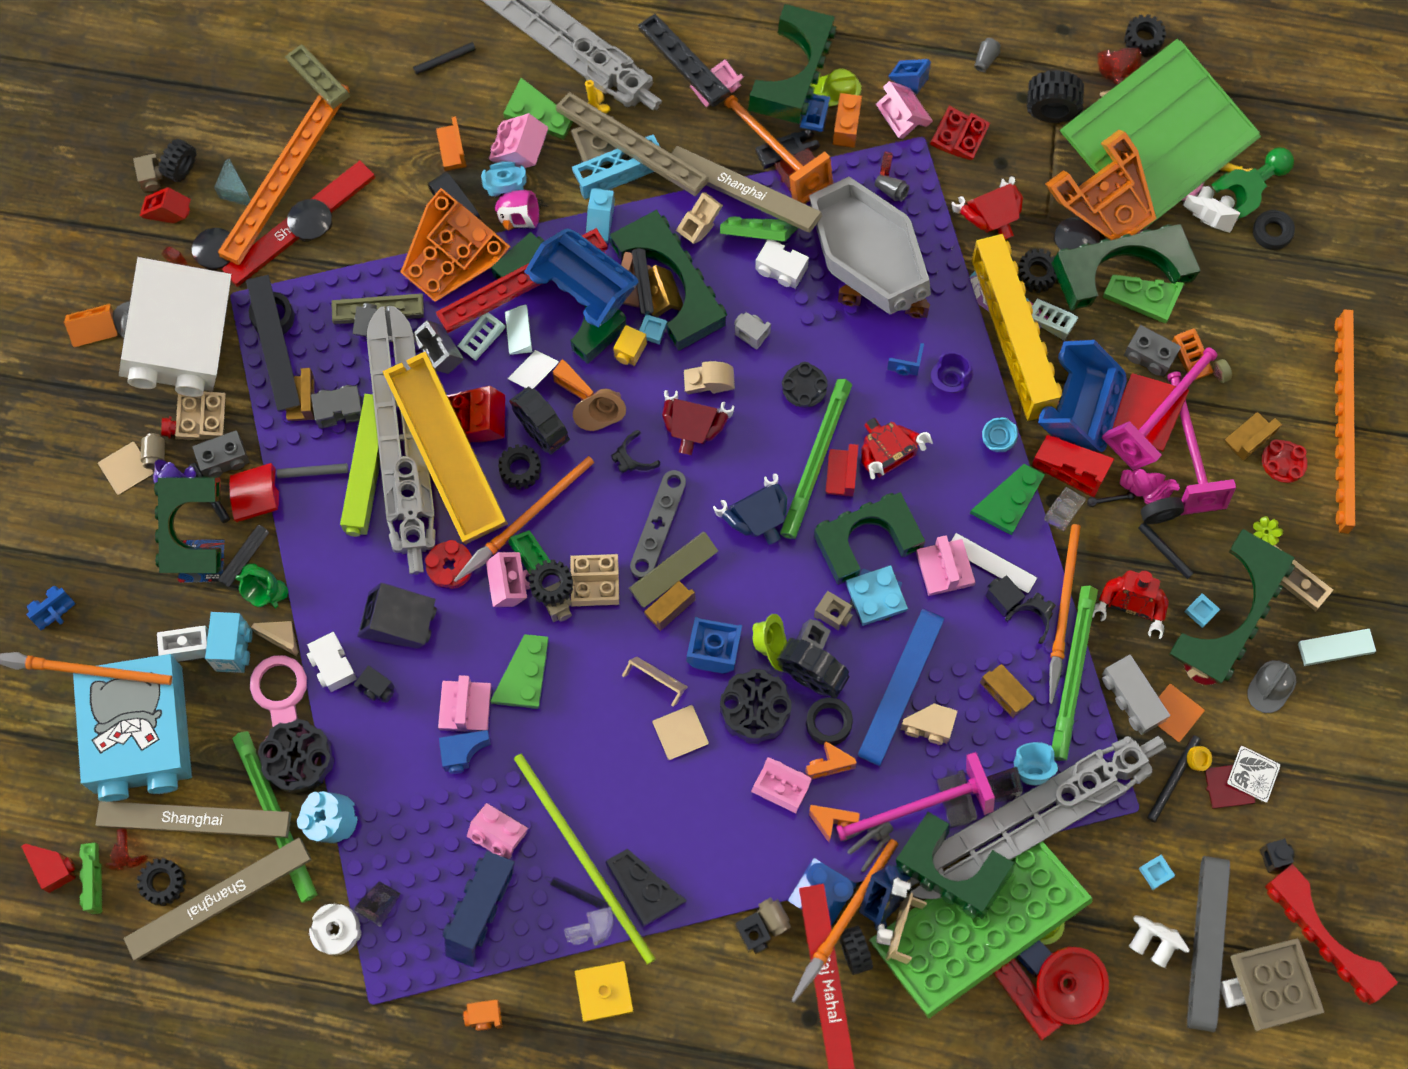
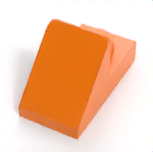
M825 742L824 749L828 761H824V759L813 760L809 762L810 765L806 766L805 772L808 777L816 779L855 769L857 763L856 759Z
M811 805L809 811L810 817L828 842L831 839L833 824L844 827L859 822L860 813L815 805Z

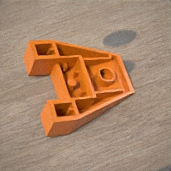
M1118 130L1101 142V145L1113 161L1079 187L1071 175L1065 171H1062L1045 184L1059 204L1111 240L1118 239L1125 234L1135 235L1156 219L1139 152L1127 133Z

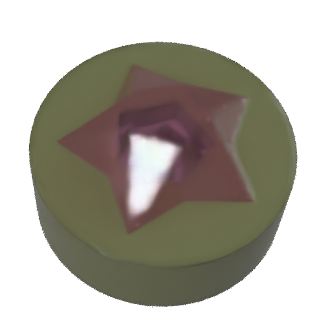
M1221 359L1213 363V375L1220 383H1225L1232 379V371L1226 360Z

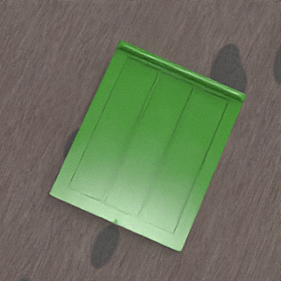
M1178 39L1059 130L1095 173H1098L1113 162L1101 145V142L1118 130L1125 131L1139 152L1156 216L1154 221L1261 137L1260 132L1183 42ZM1152 221L1150 224L1144 227L1143 230L1146 229L1149 225H1151L1154 221Z

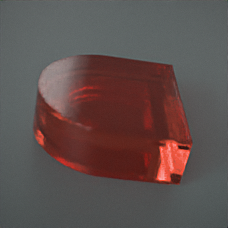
M884 152L880 174L889 177L893 160L891 152Z
M169 246L162 251V256L168 262L187 266V261L181 252Z

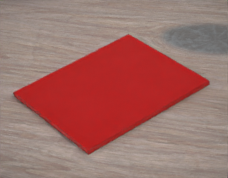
M1132 373L1122 395L1113 428L1130 421L1139 430L1176 386ZM1188 389L1184 391L1145 437L1159 451H1164L1189 393Z

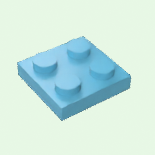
M891 565L846 580L848 591L862 626L906 612L908 609Z

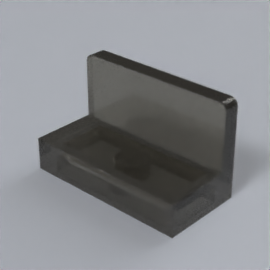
M959 770L956 775L937 779L936 782L939 792H943L966 784L967 780L964 770ZM970 793L943 802L950 828L975 822L977 814Z

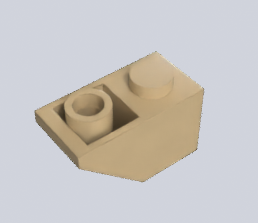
M932 704L905 718L900 730H904L905 734L917 738L920 735L929 738L928 741L934 744H947L957 711Z

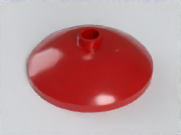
M1066 947L1054 952L1046 959L1039 971L1037 995L1040 1004L1049 1016L1059 1022L1080 1024L1090 1020L1101 1010L1108 996L1109 979L1106 968L1094 953L1084 948ZM1067 978L1068 984L1064 987L1063 981Z

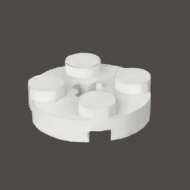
M325 905L313 916L312 920L314 921L309 931L310 939L315 948L321 952L330 955L346 953L361 937L359 919L356 913L345 905ZM333 923L340 926L337 935L330 934V931L333 929Z

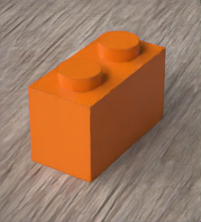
M840 93L833 145L855 148L862 96Z

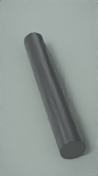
M348 464L277 469V478L348 473Z

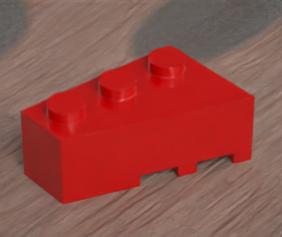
M1047 435L1031 466L1091 497H1095L1114 458L1069 443L1058 437Z

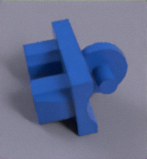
M52 586L47 590L46 595L48 598L42 603L38 600L33 601L27 605L29 612L26 615L40 631L55 620L60 625L63 624L64 620L61 616L75 605V602L62 587L59 589L56 586Z

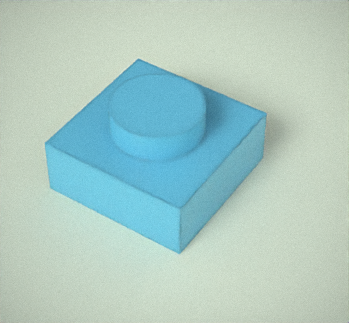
M646 314L639 331L646 334L647 341L660 344L667 327V321Z
M1202 593L1185 610V613L1203 628L1220 609Z
M1162 855L1139 868L1152 890L1175 877Z

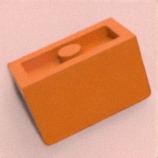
M456 116L452 117V126L436 129L445 171L466 167Z
M111 304L65 316L64 324L73 347L117 336L118 332L112 318L113 310Z

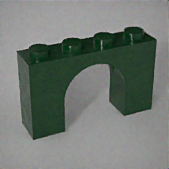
M220 477L158 478V482H155L154 492L155 496H158V506L155 507V519L158 520L155 541L159 543V553L156 554L155 562L156 566L159 567V573H218L222 571L221 548L189 546L179 539L174 528L175 515L185 503L221 501Z
M901 492L895 495L889 493L876 503H865L855 512H844L838 516V519L831 522L825 520L816 526L814 538L837 585L860 574V567L848 542L850 534L859 526L874 524L884 528L891 535L902 558L916 552L917 549L924 548L925 539Z
M927 812L896 858V866L901 867L905 875L918 880L919 884L927 891L932 892L934 890L941 894V898L951 905L954 903L963 908V912L972 918L977 916L983 919L1012 875L1014 862L992 850L973 877L963 881H953L943 877L936 870L933 858L949 834V824L932 813Z

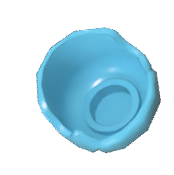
M1005 417L993 418L984 426L982 431L983 442L994 452L1008 451L1014 447L1018 439L1016 424Z

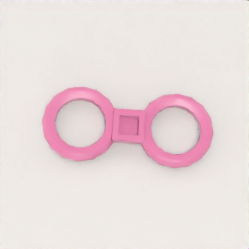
M272 656L264 659L255 667L250 677V691L253 699L262 708L270 710L273 727L279 723L293 722L295 719H298L296 704L303 698L307 689V676L304 668L295 659L287 656ZM274 666L291 668L297 678V686L293 694L282 701H272L265 698L260 689V681L263 674ZM303 728L302 732H298L296 734L299 737H301L302 734H306L307 732ZM273 748L268 751V758H271ZM301 771V776L303 778L306 777L305 774ZM292 776V778H291L290 780L287 779V780H284V781H297V780Z

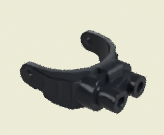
M636 430L628 435L623 445L617 448V452L610 455L614 463H619L617 467L621 474L628 470L630 472L635 469L647 471L660 466L661 462L659 460L651 464H644L634 461L628 456L627 446L641 434L640 430Z
M1036 593L1033 598H1029L1025 603L1014 608L1006 616L1005 620L1008 622L1015 613L1022 610L1037 613L1042 618L1045 627L1044 634L1039 638L1038 644H1043L1049 630L1050 618L1053 615L1052 610L1056 605L1049 600L1045 602L1043 600L1044 597Z

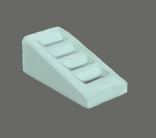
M1039 299L1032 306L1034 322L1037 321L1040 327L1065 341L1076 324L1078 317ZM1039 308L1043 309L1040 316L1035 315ZM1047 312L1051 314L1048 320L1043 319ZM1054 317L1058 318L1056 324L1052 322ZM1062 321L1066 323L1064 327L1060 326Z
M488 312L477 320L458 347L474 360H477L506 326ZM488 322L495 326L492 330L486 326ZM482 328L489 333L487 337L479 332ZM476 335L483 340L481 344L473 339ZM471 342L478 349L474 351L467 344Z

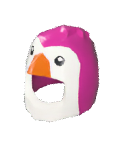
M511 191L501 196L496 202L495 211L497 212L498 219L508 231L513 227L536 228L539 221V206L536 195L532 191Z

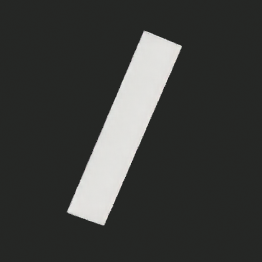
M955 534L952 541L963 539L969 561L1001 579L1007 575L1019 589L1029 593L1037 577L963 536Z

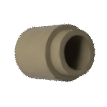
M150 433L141 439V462L144 468L154 470L156 460L165 461V439L159 434Z
M770 897L759 904L760 910L757 912L767 931L771 932L774 937L791 927L788 922L790 919L778 899L773 901Z

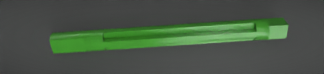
M837 379L827 411L780 532L785 538L796 539L814 485L852 384L847 379Z
M1091 585L1081 586L1072 645L1052 743L1055 754L1054 760L1067 761L1075 709L1098 589Z
M249 732L236 734L232 739L264 811H281L271 785L261 771L262 765ZM290 830L288 838L275 837L279 849L294 841ZM305 865L289 873L302 903L310 901L317 896Z

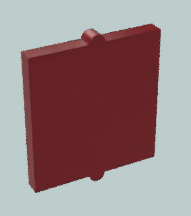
M1234 765L1205 770L1206 791L1209 792L1212 809L1255 804L1254 796L1227 783Z

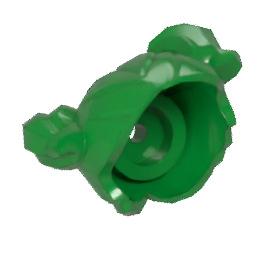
M247 564L242 568L240 575H236V580L240 581L239 592L246 601L251 602L253 606L263 607L270 603L276 609L279 607L278 602L287 598L288 588L286 584L281 580H277L265 568L259 567L256 564Z

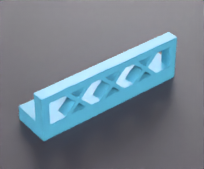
M654 134L646 137V139L659 146ZM619 149L572 167L584 200L590 198L591 188L610 190L655 171L635 159L628 161L621 159L625 153ZM606 161L614 163L608 169L601 167L602 163ZM586 169L593 171L592 175L586 178H582L580 174L581 171Z

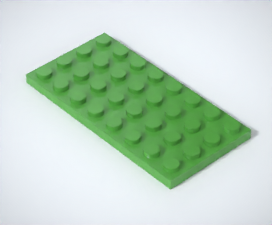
M1043 841L1011 859L1014 862V871L983 919L977 916L975 918L968 916L963 912L962 907L955 903L951 905L942 898L925 900L927 905L923 909L915 907L909 911L897 952L912 957L908 964L893 958L886 960L889 945L877 943V935L869 939L873 948L928 1018H931L1093 902L1092 897ZM896 921L889 925L887 929L894 931Z

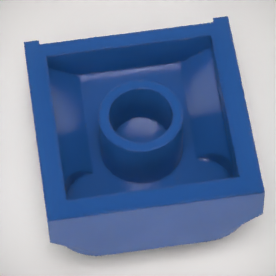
M695 617L686 662L696 669L718 673L731 672L735 667L742 625L738 626Z
M813 858L788 901L802 909L799 887L824 884L830 923L832 925L846 901L852 896L857 884Z

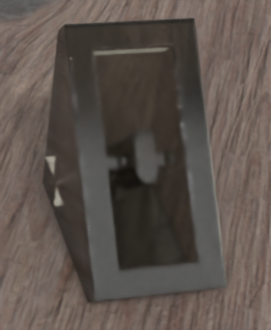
M1018 767L986 777L995 797L994 803L1017 799L1023 792Z
M379 881L354 907V911L359 916L381 928L398 900L400 893Z

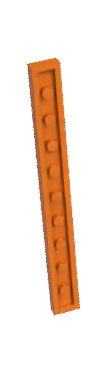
M341 84L348 92H350L347 86ZM318 95L218 251L221 258L240 265L341 104L332 109Z
M1344 310L1340 317L1335 320V331H1338V338L1335 342V352H1338V359L1335 363V373H1338V380L1335 385V394H1338V402L1335 406V415L1338 416L1335 436L1339 437V445H1337L1335 457L1339 459V467H1337L1335 474L1336 480L1339 481V488L1336 491V502L1339 503V510L1336 513V524L1339 525V533L1349 534L1355 527L1353 310Z

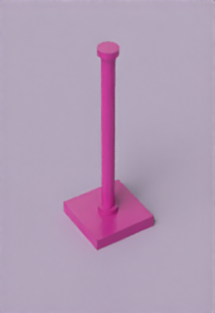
M1206 348L1203 351V356L1139 430L1129 421L1108 430L1101 437L1132 470L1156 462L1160 458V452L1145 437L1208 363L1217 358L1216 351L1212 348Z
M1172 372L1167 375V379L1172 385L1177 386L1181 382L1182 376L1180 372ZM1185 400L1180 411V418L1198 484L1186 487L1182 497L1185 511L1181 515L1227 509L1236 489L1234 479L1208 483Z
M977 753L967 755L966 771L969 776L968 783L844 827L841 825L837 826L841 841L846 840V836L970 792L976 794L984 815L994 812L995 797Z

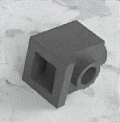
M809 619L802 625L797 640H805L823 650L831 630L824 627L822 622Z

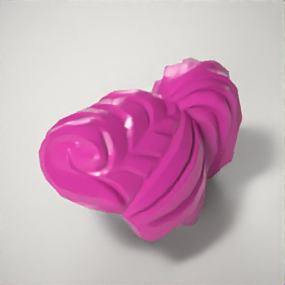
M1140 468L1134 471H1122L1120 479L1122 487L1130 490L1136 496H1143L1146 504L1169 498L1174 490L1178 491L1180 489L1176 480H1165L1166 476L1164 474H1147Z

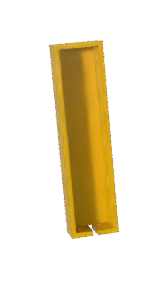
M425 351L406 360L411 368L409 370L401 362L382 372L462 542L466 545L508 525L437 372Z

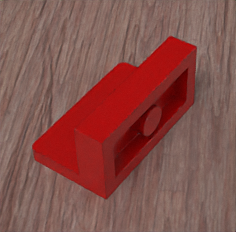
M849 444L848 451L829 450L826 494L854 496L858 445Z

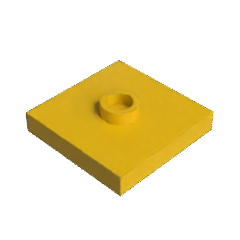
M624 961L575 971L583 1022L633 1013Z

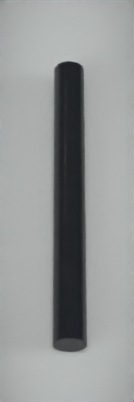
M1195 735L1191 737L1147 816L1148 820L1156 823L1188 765V751L1200 744L1201 739Z

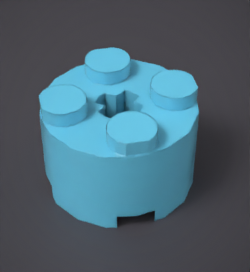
M324 791L313 792L309 794L302 805L300 816L297 819L298 827L302 829L309 839L318 842L337 843L343 839H348L354 832L358 821L353 808L355 804L349 797Z

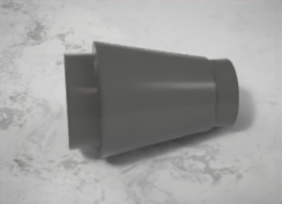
M986 38L985 41H982L974 68L980 72H986L1000 54L1001 44L992 38Z
M880 174L875 181V187L894 201H903L909 192L910 186L906 184L905 180Z

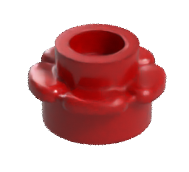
M171 416L169 418H162L161 436H166L168 439L176 433V421H171Z

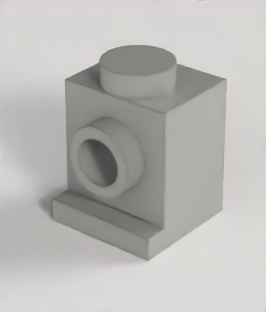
M747 312L745 314L741 313L734 323L735 335L756 350L771 333V323L767 321L763 324V321L758 316L750 315Z

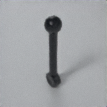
M1128 492L1124 495L1100 499L1090 497L1087 505L1094 507L1098 503L1123 499L1134 500L1136 495Z

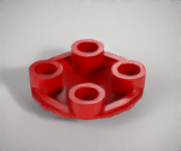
M1275 439L1264 449L1262 465L1265 472L1272 479L1283 483L1295 482L1304 476L1307 470V452L1301 445Z

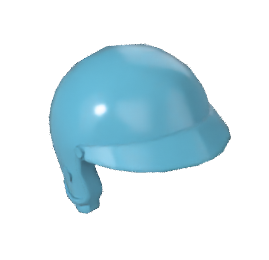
M1033 742L1024 744L1017 749L1014 768L1017 776L1024 783L1041 785L1056 774L1058 767L1054 761L1055 754L1052 746Z

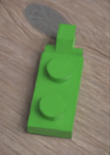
M81 844L79 857L83 860V868L80 870L83 893L80 895V904L83 911L90 914H100L102 912V864L99 863V844Z

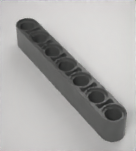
M1203 856L1201 860L1187 1027L1190 1029L1215 1032L1217 1027L1230 861L1228 859Z

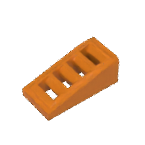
M1195 328L1174 336L1172 342L1181 346L1177 355L1187 374L1203 356L1204 351ZM1192 348L1195 350V351L1190 352V353H1188V354H1187V352H1186L1187 350L1192 349ZM1195 357H1198V358H1199V359L1196 360V361L1190 362V359H1192V358H1195ZM1210 363L1195 380L1213 373Z
M563 359L553 370L554 382L582 400L593 396L592 389Z

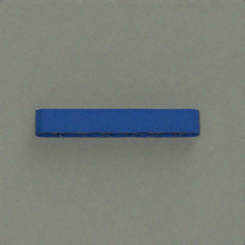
M922 609L857 757L875 765H881L944 622V617Z

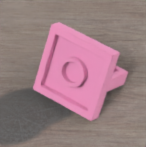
M891 81L883 87L887 94L876 106L898 138L903 139L917 125L927 127L933 122L911 88Z
M947 535L937 537L935 545L916 550L928 596L975 585V579L963 539L948 542Z
M460 675L459 682L442 681L438 729L465 732L488 730L491 683L471 682L469 676Z

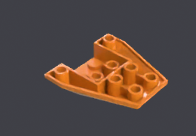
M440 188L425 207L401 273L436 302L490 269L505 255L511 246L450 194Z

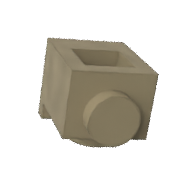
M156 154L133 158L137 180L143 192H153L161 188L159 179H163V176L158 170L160 166H158L159 160Z
M561 581L544 589L554 591L559 588ZM570 598L568 600L564 599V603L561 605L558 602L556 606L552 607L551 604L546 606L553 622L558 620L560 622L565 621L572 616L569 606L572 605Z
M827 591L815 609L814 617L839 630L842 625L847 627L853 617L850 613L852 605ZM835 611L839 614V616L836 618L830 613Z

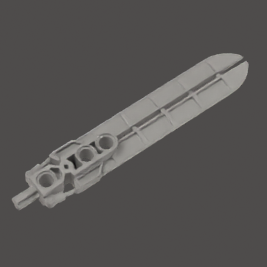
M482 0L583 75L586 81L592 80L598 90L605 94L613 95L614 99L623 103L624 106H636L641 101L654 111L662 103L661 99L649 91L653 84L652 76L648 75L643 69L640 70L628 55L617 47L609 45L551 1ZM614 86L618 88V91L615 92L609 88Z
M383 306L374 313L369 322L367 346L386 520L390 530L389 538L392 550L395 553L402 552V554H407L409 574L417 575L424 572L422 552L431 550L435 546L436 530L433 529L434 507L430 475L402 412L403 434L399 435L396 407L399 406L395 402V397L382 372L391 368L389 342H393L395 365L402 362L407 370L411 369L406 360L416 356L414 336L407 318L394 306H389L392 336H388L385 307ZM401 440H404L406 456L401 457ZM408 467L411 473L403 475L399 472V469ZM409 489L413 491L414 495L405 497L401 493ZM422 516L429 519V529H426V538L424 523L418 519L422 518ZM396 519L403 520L399 530L400 539L392 523ZM411 534H415L419 537V540L411 543L406 538Z
M1157 736L1139 747L1137 742L1133 741L1131 737H1125L1120 741L1112 743L1111 747L1103 750L1099 749L1047 782L946 839L933 858L936 870L949 880H967L979 871L992 850L1011 860L1096 809L1104 807L1125 794L1134 784H1140L1151 775L1152 767L1148 759L1166 749L1163 739ZM1115 751L1113 761L1106 763L1103 755ZM1132 756L1137 760V763L1133 765L1128 764L1125 758ZM1133 777V780L1125 786L1117 781V778L1128 780ZM1092 781L1096 787L1087 789L1082 783ZM1064 793H1070L1075 799L1069 802L1063 800L1061 796ZM1056 803L1057 806L1051 808L1050 810L1046 811L1041 815L1038 814L1039 812ZM1034 816L1033 820L1027 822L1026 824L1015 829L1009 834L1007 833L1008 830L1012 829L1013 827L1019 825L1020 823ZM1000 835L1003 836L1002 838L986 846L980 851L975 852L976 849L988 843L989 841L995 839ZM967 854H971V856H969L968 858L943 871V868L954 863L955 861L966 856ZM911 877L909 883L913 886L919 881ZM922 886L910 892L913 893L914 897L921 899L941 898V894L934 890L932 892L927 891Z

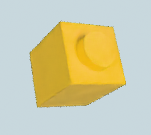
M625 325L613 347L614 357L622 364L628 365L629 363L635 366L647 344L646 334Z

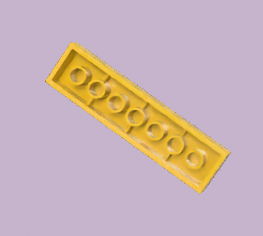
M1003 234L977 240L971 261L1027 421L1039 418L1044 407L1052 406L1055 409L1057 408L1062 397V389L1060 384L1055 382L1053 364L1049 363L1046 357L1047 347L1045 342L1040 340V328L1038 322L1033 320L1032 305L1030 301H1026L1024 295L1026 294L1023 281H1019L1017 263L1012 261L1010 256V243L1008 241L1005 242Z

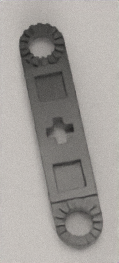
M672 470L667 472L658 489L630 564L632 574L638 579L652 571L660 557L686 486L685 476L680 471ZM678 478L681 484L676 488H672L667 484L669 479ZM662 520L664 527H659L658 530L655 529V525L652 523ZM644 561L648 563L649 569L645 572H639L635 568L637 563Z

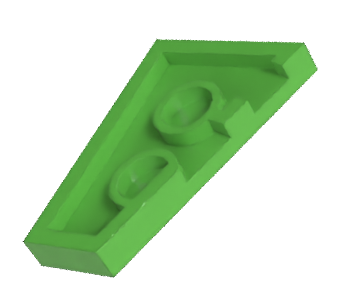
M733 216L726 219L720 225V234L786 241L798 227L780 219H742L741 217Z

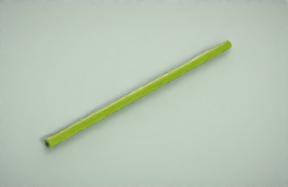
M522 754L517 755L514 760L647 965L652 963L656 958Z

